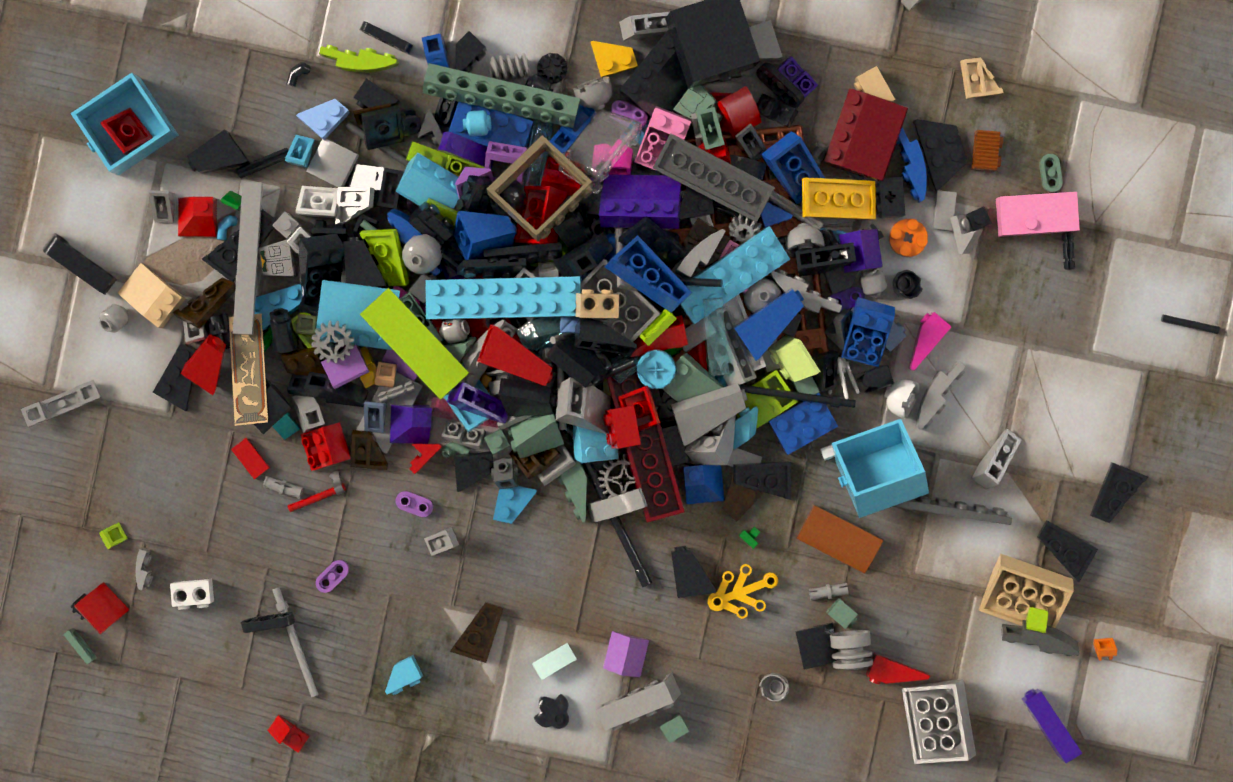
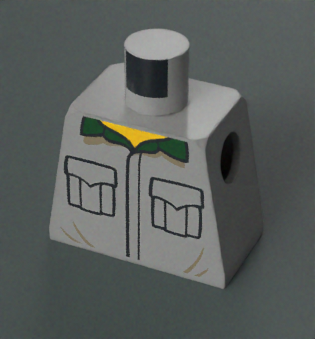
M287 240L259 248L258 269L262 268L264 276L297 277L293 249Z

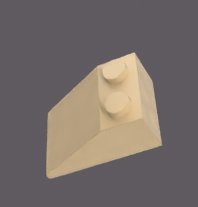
M140 263L118 291L122 298L158 328H164L174 315L173 312L179 309L187 299L142 263Z

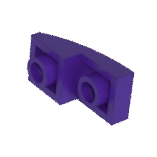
M792 56L787 58L777 68L803 93L804 98L818 86L807 71H804Z

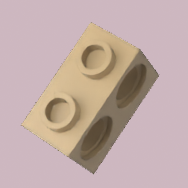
M582 289V293H576L575 317L619 318V294H614L613 290H601V293H594L592 289ZM587 298H590L592 304L588 309H586L584 307V301ZM608 298L611 304L609 308L605 309L603 302Z

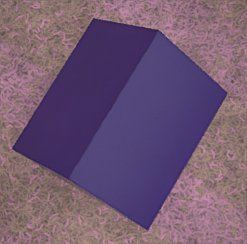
M877 229L859 230L839 235L840 244L854 243L856 256L855 263H851V266L843 267L844 273L883 267Z

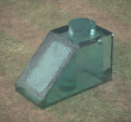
M543 317L531 320L519 328L517 334L522 345L525 348L537 351L549 343L552 336L562 334L560 332V317Z

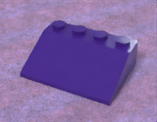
M605 174L599 209L601 227L631 228L647 216L662 229H679L682 183L663 175Z

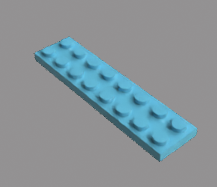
M581 277L426 280V319L575 316L576 293H581Z

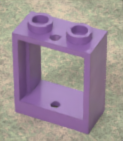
M489 141L484 168L491 169V160L513 164L527 148ZM524 172L517 177V181H519L522 186L524 181Z

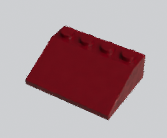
M849 88L824 162L834 168L883 181L908 108Z

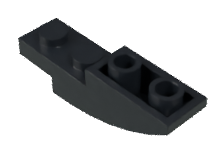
M309 372L308 376L292 374L287 388L288 394L325 398L326 403L364 407V402L368 395L367 389L352 382L334 389L326 374Z

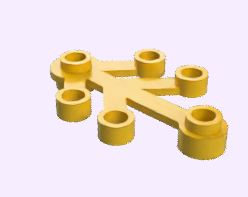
M743 564L740 567V574L732 592L725 594L728 584L734 579L731 571H725L722 574V582L718 591L711 593L708 597V606L714 611L726 609L737 614L741 619L747 617V609L742 606L737 607L728 601L737 599L753 606L759 612L764 611L766 604L763 600H756L746 594L764 587H776L778 577L774 573L769 572L763 576L762 580L743 587L747 576L752 572L750 565ZM743 567H749V572L743 573ZM725 574H731V579L725 580ZM769 577L774 578L773 584L767 583ZM719 598L721 603L715 605L713 603L714 599ZM762 602L763 608L758 609L756 604ZM740 609L745 610L744 616L738 614Z

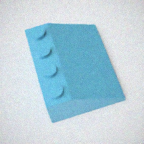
M322 280L316 328L321 329V323L327 326L330 320L332 325L339 321V326L342 327V325L346 324L345 330L352 331L350 335L354 337V341L351 342L352 344L392 350L360 316V313L386 289ZM390 289L399 298L400 290ZM325 332L320 339H322V337H326L327 332Z

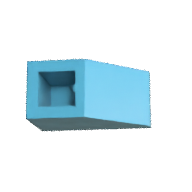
M757 406L751 410L747 407L739 413L741 417L735 419L734 450L756 434Z
M414 655L394 665L385 690L386 694L392 693L395 695L403 691L402 687L408 684L412 687L420 683L419 679L422 678L423 674Z

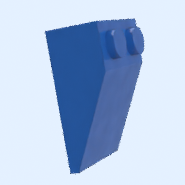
M792 131L761 154L769 169L795 204L802 201L803 178L825 179L802 138Z

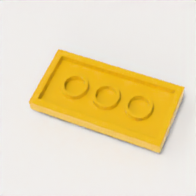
M803 178L802 217L875 220V181Z

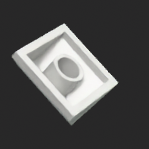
M302 186L296 214L300 216L336 218L338 188Z

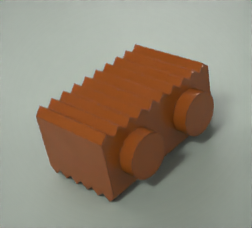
M975 131L971 170L995 172L997 167L1001 166V156H998L999 148L1003 146V137H1000V132Z

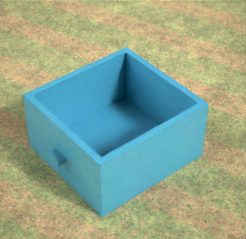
M130 73L71 113L89 140L87 145L93 153L96 151L108 171L116 175L122 174L179 136L142 79L133 73ZM131 108L153 138L128 155H125L100 123Z
M901 419L832 443L836 464L842 476L838 477L841 487L846 486L859 518L929 494L925 470Z

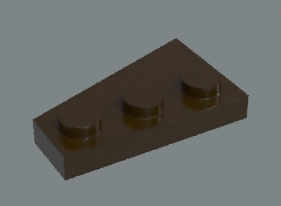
M222 277L206 288L202 296L196 300L192 298L187 302L188 306L182 310H175L173 314L177 318L200 329L236 290V284Z
M485 602L450 652L486 663L504 607Z

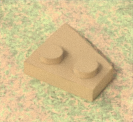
M981 57L960 61L966 99L1003 94V89L998 87L993 79L994 76L987 70L986 64Z

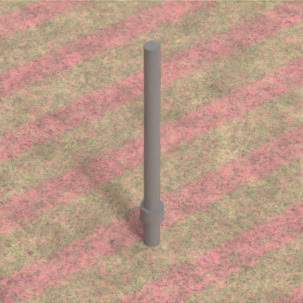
M280 587L272 589L277 602L278 612H288L289 606L287 601H284ZM292 624L287 626L286 629L310 695L314 697L319 694Z

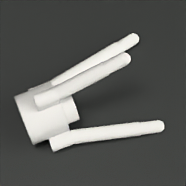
M839 357L837 374H840L845 399H849L844 377L846 371L856 393L859 394L860 391L851 372L849 361L846 362L845 358Z

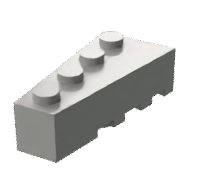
M673 674L666 675L665 679L661 682H658V680L650 682V684L644 687V690L637 688L629 692L627 697L621 695L601 704L596 711L605 731L609 729L615 731L623 727V723L629 722V724L640 720V716L646 715V717L657 713V709L663 708V710L674 706L673 703L681 695V691Z

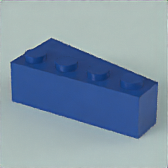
M638 235L612 257L605 266L606 269L671 313L692 293Z

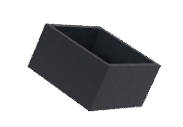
M703 0L672 10L665 19L688 89L720 79V82L730 80L731 75L753 69L760 62L740 0Z

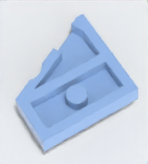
M333 99L298 113L296 116L320 138L325 140L350 112L340 102Z

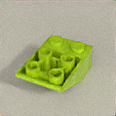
M777 370L772 371L752 385L755 387L790 391ZM746 393L747 400L744 401L746 408L749 407L750 410L755 406L758 408L756 429L798 402L793 399Z

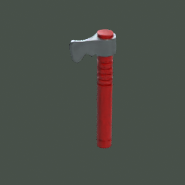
M336 470L329 475V478L334 480V487L288 505L289 511L293 512L335 494L344 493L346 487L341 482L339 471Z

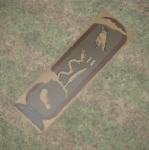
M262 314L254 315L253 335L233 334L234 317H229L235 426L268 422Z

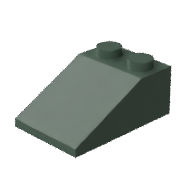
M685 353L675 363L676 373L672 382L662 389L677 402L724 388V386L688 353Z

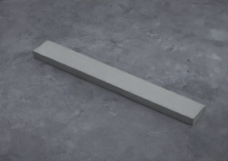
M243 182L233 320V334L253 335L263 192L262 182Z

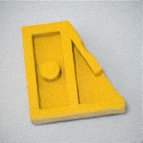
M591 41L601 78L638 67L633 48Z

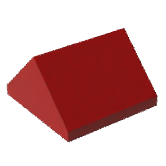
M131 108L100 123L125 155H128L153 138Z
M648 385L618 397L621 407L634 406L638 431L660 424Z

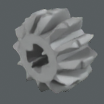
M739 214V218L733 217L732 222L729 224V235L734 237V242L740 241L741 245L761 232V223Z

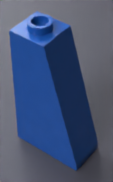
M791 288L734 326V329L756 361L804 306L801 302L804 298L798 290L794 291Z

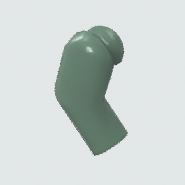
M451 442L442 447L441 454L443 457L448 458L456 453L468 454L471 449Z

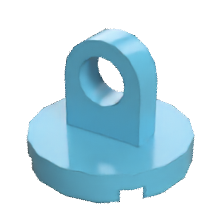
M648 351L638 361V378L642 384L648 385V388H664L675 377V361L665 351Z

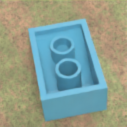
M573 425L575 460L587 463L618 459V449H613L611 445L607 444L606 434Z

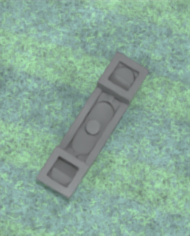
M91 380L69 391L22 408L21 411L27 426L30 427L101 398L94 380Z
M641 488L586 504L592 522L606 520L647 507Z

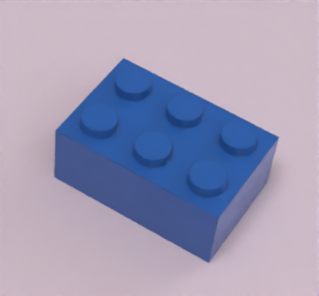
M802 401L768 421L787 455L838 427L826 404Z

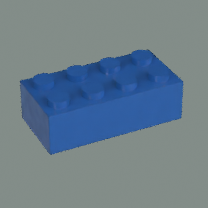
M458 102L448 132L468 138L488 147L489 141L527 147L534 122L511 113L508 114L494 109ZM484 110L487 115L491 116L492 128L485 136L472 137L468 134V130L463 129V119L467 117L469 111Z

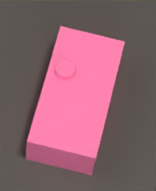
M1077 192L996 198L998 237L1076 232L1080 230Z

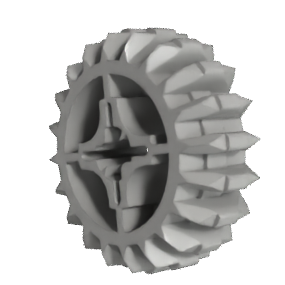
M623 454V460L619 459V455L616 462L613 459L609 460L610 466L604 463L603 466L607 470L599 471V473L604 474V477L598 478L599 481H604L600 488H606L603 494L609 493L610 496L608 498L618 495L611 490L608 482L619 484L621 494L626 493L629 484L635 483V481H627L623 490L621 482L619 483L618 480H614L622 478L623 470H625V475L629 479H634L627 473V464L630 465L629 460H626V454ZM622 464L621 473L618 476H608L612 468Z

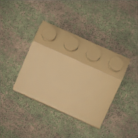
M1000 553L979 611L1022 626V620H1026L1029 608L1034 607L1047 610V625L1056 628L1074 592L1073 579Z

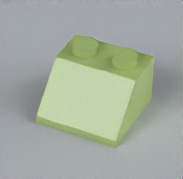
M785 335L768 348L771 352L770 358L775 364L780 366V373L786 380L789 379L796 382L821 372L799 339Z

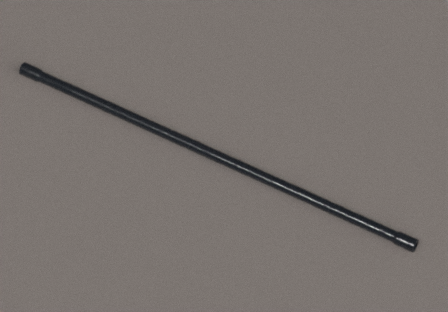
M511 318L524 347L541 359L532 339L527 334L522 319ZM571 431L567 434L574 446L573 431ZM582 463L599 499H607L609 495L608 493L606 495L603 494L606 489L605 487L600 488V485L603 483L599 481V475L593 463ZM619 516L609 518L635 569V574L642 588L650 585L653 582L643 566Z

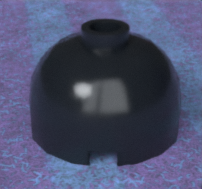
M514 180L500 196L514 210L521 214L526 208V204L524 205L526 192L520 182ZM490 198L489 205L495 214L511 217Z

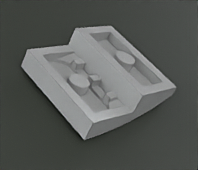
M322 139L306 172L336 187H344L359 155L328 139Z

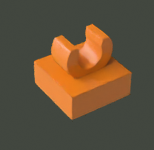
M1113 638L1094 639L1093 646L1099 661H1102V657L1108 656L1109 660H1112L1113 656H1117V647Z

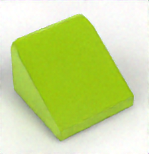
M119 522L99 532L107 549L128 539Z
M1030 607L1026 617V629L1046 633L1048 611Z

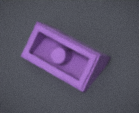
M393 349L387 350L382 362L396 364L397 373L415 382L417 375Z

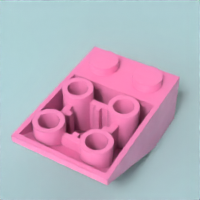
M656 106L634 162L653 169L670 133L685 140L692 120Z

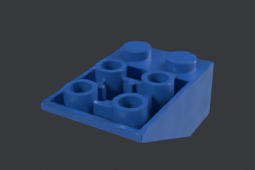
M857 297L841 358L879 367L895 318V307Z

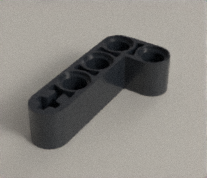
M56 233L53 234L43 248L45 254L104 295L107 294L117 280L106 270L70 246L68 241Z

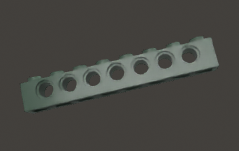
M430 63L423 83V93L430 96H438L448 100H455L469 105L481 106L574 128L580 98Z

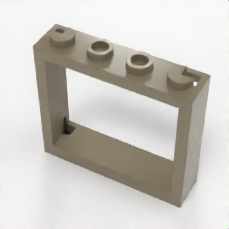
M542 135L487 188V193L538 242L541 238L545 239L555 225L561 224L565 219V215L569 211L573 212L583 197L587 198L592 193L593 183ZM546 151L582 187L536 230L500 194Z

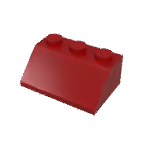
M524 186L526 192L524 205L526 204V208L520 215L537 230L556 212L565 200L567 192L551 186ZM517 223L514 243L537 245L558 242L559 235L553 228L545 239L541 238L537 242Z

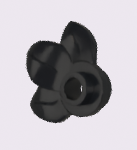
M562 694L555 700L550 697H540L539 708L541 713L537 714L534 720L545 728L553 726L561 729L566 727L569 722V715L567 713L569 707L568 700ZM558 715L562 717V721L559 723L556 721Z

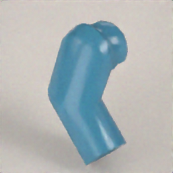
M226 215L219 222L218 240L227 239V229L238 224L236 216Z

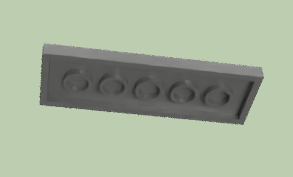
M670 133L653 166V169L755 222L758 221L775 188L771 184Z
M925 495L895 505L901 508L1011 525L1012 517L1003 508L993 507V510H990L980 504H974V507H971L962 501H955V504L947 502V499L936 498L935 501L928 499V496Z

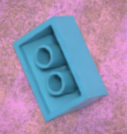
M417 153L408 163L395 192L419 206L430 198L454 209L459 200L455 186L459 177Z

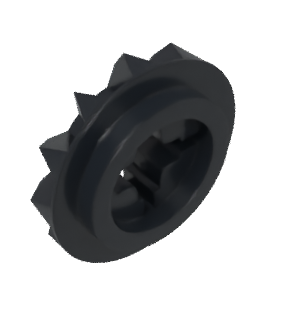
M548 53L542 56L537 64L538 75L550 80L551 84L562 81L567 74V63L558 53ZM551 60L554 66H561L555 69L554 76L550 70L546 69L550 66Z

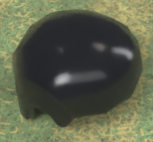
M910 270L898 272L892 282L894 292L903 299L918 297L923 290L920 284L921 278Z

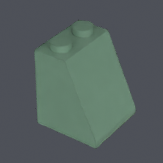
M555 412L552 415H534L507 427L509 437L514 439L510 441L514 452H518L520 458L564 445L558 421L555 420Z

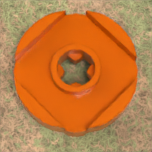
M916 219L898 221L890 231V247L896 254L901 256L913 257L918 255L928 243L926 228ZM905 233L913 235L911 243L903 240Z

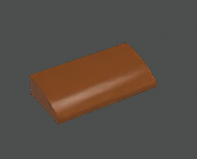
M813 505L796 538L863 573L869 568L883 542L882 539L816 505Z

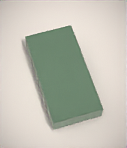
M74 628L63 634L87 665L97 659V656Z

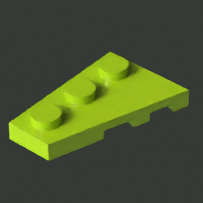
M397 229L361 231L359 234L362 239L366 240L369 245L368 250L371 255L374 254L378 261V268L389 286H406L409 283L405 263L402 259V249Z

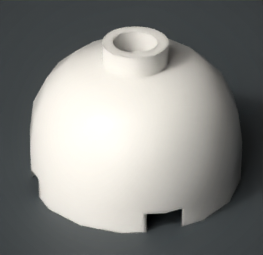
M904 379L896 381L892 387H887L884 396L887 398L886 404L888 409L894 415L905 419V416L908 417L917 400L914 399L915 393H919V383Z

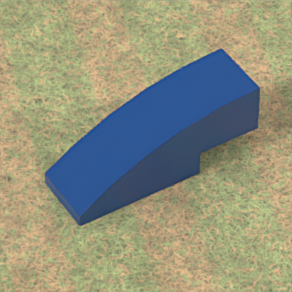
M580 104L574 128L561 126L549 142L565 155L595 118L597 112Z

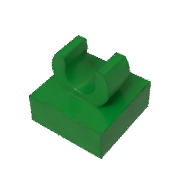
M755 526L748 533L743 529L738 534L751 548L754 549L758 545L755 538L760 534V531Z

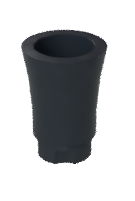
M283 308L275 309L269 314L272 331V349L277 353L293 351L299 346V342L296 338L289 312Z

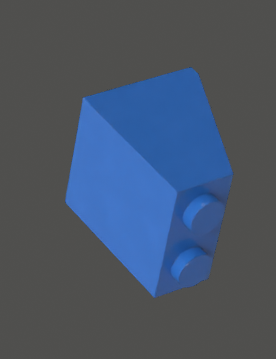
M459 211L453 235L464 259L477 260L484 259L483 250L512 247L517 230L515 224L511 223L508 216Z

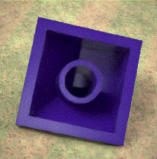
M391 404L390 443L428 444L431 431L432 408L429 405Z

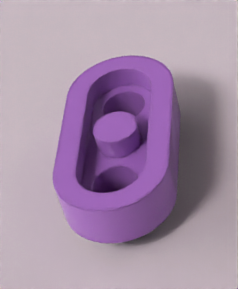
M617 100L612 104L611 115L615 119L635 129H641L646 125L648 117L643 110L623 100Z
M403 491L396 497V505L403 511L420 517H426L433 511L432 501L423 496ZM404 497L409 500L406 505L402 503V498ZM421 504L426 505L427 509L425 511L420 510Z
M336 560L328 566L316 579L317 589L323 593L333 590L348 575V563L344 560ZM337 566H342L343 572L339 573ZM324 579L329 580L328 586L323 584Z

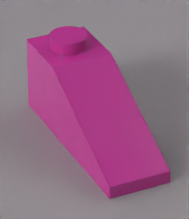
M931 312V314L926 313L920 320L922 324L918 329L909 365L911 371H914L951 328L935 312Z

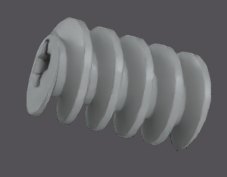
M522 53L521 59L515 54L513 60L507 55L506 61L503 60L502 56H499L498 62H496L493 56L489 63L491 78H494L496 75L497 79L501 80L502 75H504L505 79L508 80L511 74L516 79L517 73L520 74L521 78H524L525 72L530 76L528 59L525 53Z

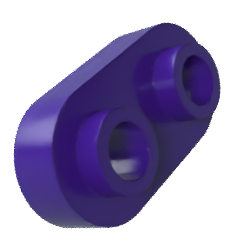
M852 287L832 294L830 297L840 300V305H842L841 312L843 309L855 307L857 300L852 298L853 293H857L859 298L865 299V294L861 288Z

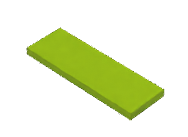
M389 288L360 313V316L440 400L469 374Z

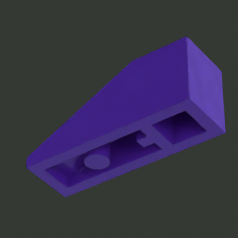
M452 132L443 133L438 148L439 151L485 167L486 146Z
M464 382L458 383L449 393L447 403L464 411L503 424L506 423L508 416L501 400Z

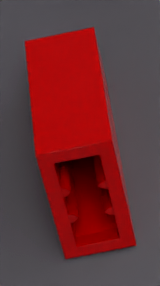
M210 334L185 363L181 374L211 395H214L220 379L226 344L219 337Z

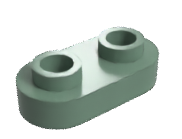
M1046 154L1039 162L1041 181L1044 190L1053 193L1058 191L1063 184L1060 161L1056 155ZM1046 161L1052 163L1050 168L1046 166ZM1049 180L1054 181V186L1048 184Z

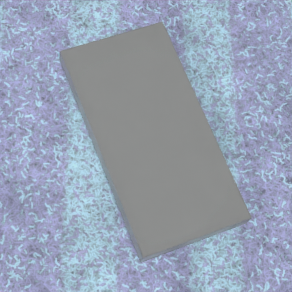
M396 372L394 387L404 386L405 383L412 380ZM412 381L416 388L414 392H407L406 395L384 402L387 403L384 433L373 432L382 452L388 454L393 444L390 443L391 404L413 405L423 387ZM379 386L371 402L381 403L378 394L384 391L388 392L392 388ZM364 416L356 430L364 431Z

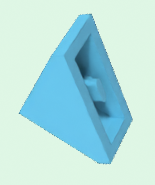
M296 135L285 157V161L292 165L308 168L314 139Z

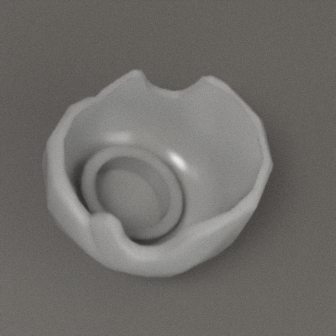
M772 672L767 674L759 684L762 696L770 701L779 702L785 699L789 693L788 680L781 673Z

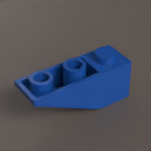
M435 34L422 37L427 64L450 68L444 36Z

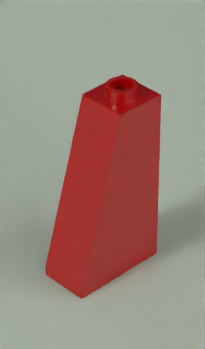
M490 325L477 362L543 386L550 383L553 377L551 366L499 327Z

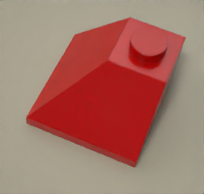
M194 196L178 198V236L217 237V198Z

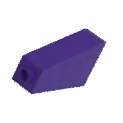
M1039 689L1027 691L1022 701L1057 756L1065 763H1068L1081 755V750Z

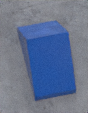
M767 202L760 218L763 227L767 228L768 226L788 221L793 215Z

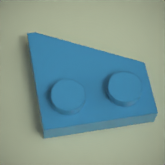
M523 486L499 489L493 520L512 524L536 494L537 489Z

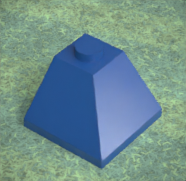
M721 465L683 466L686 504L725 501Z

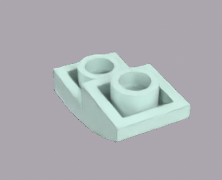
M568 643L535 661L532 665L542 681L577 659Z

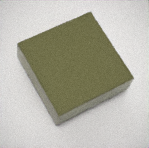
M298 314L296 334H316L317 316Z

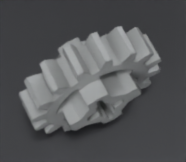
M330 320L327 326L321 323V329H315L316 334L312 335L314 340L312 347H317L314 353H320V360L326 357L327 363L331 359L337 363L338 358L342 361L345 360V354L350 356L351 352L349 349L354 348V344L351 343L354 341V337L350 336L351 330H345L346 324L341 327L339 326V321H337L335 325H332ZM325 332H327L326 337H322V339H320L321 336H322ZM331 335L332 339H334V342H336L335 348L332 345V342H330ZM346 345L342 351L338 352L340 347Z

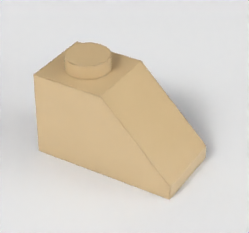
M877 66L855 78L856 83H854L856 90L890 102L895 101Z

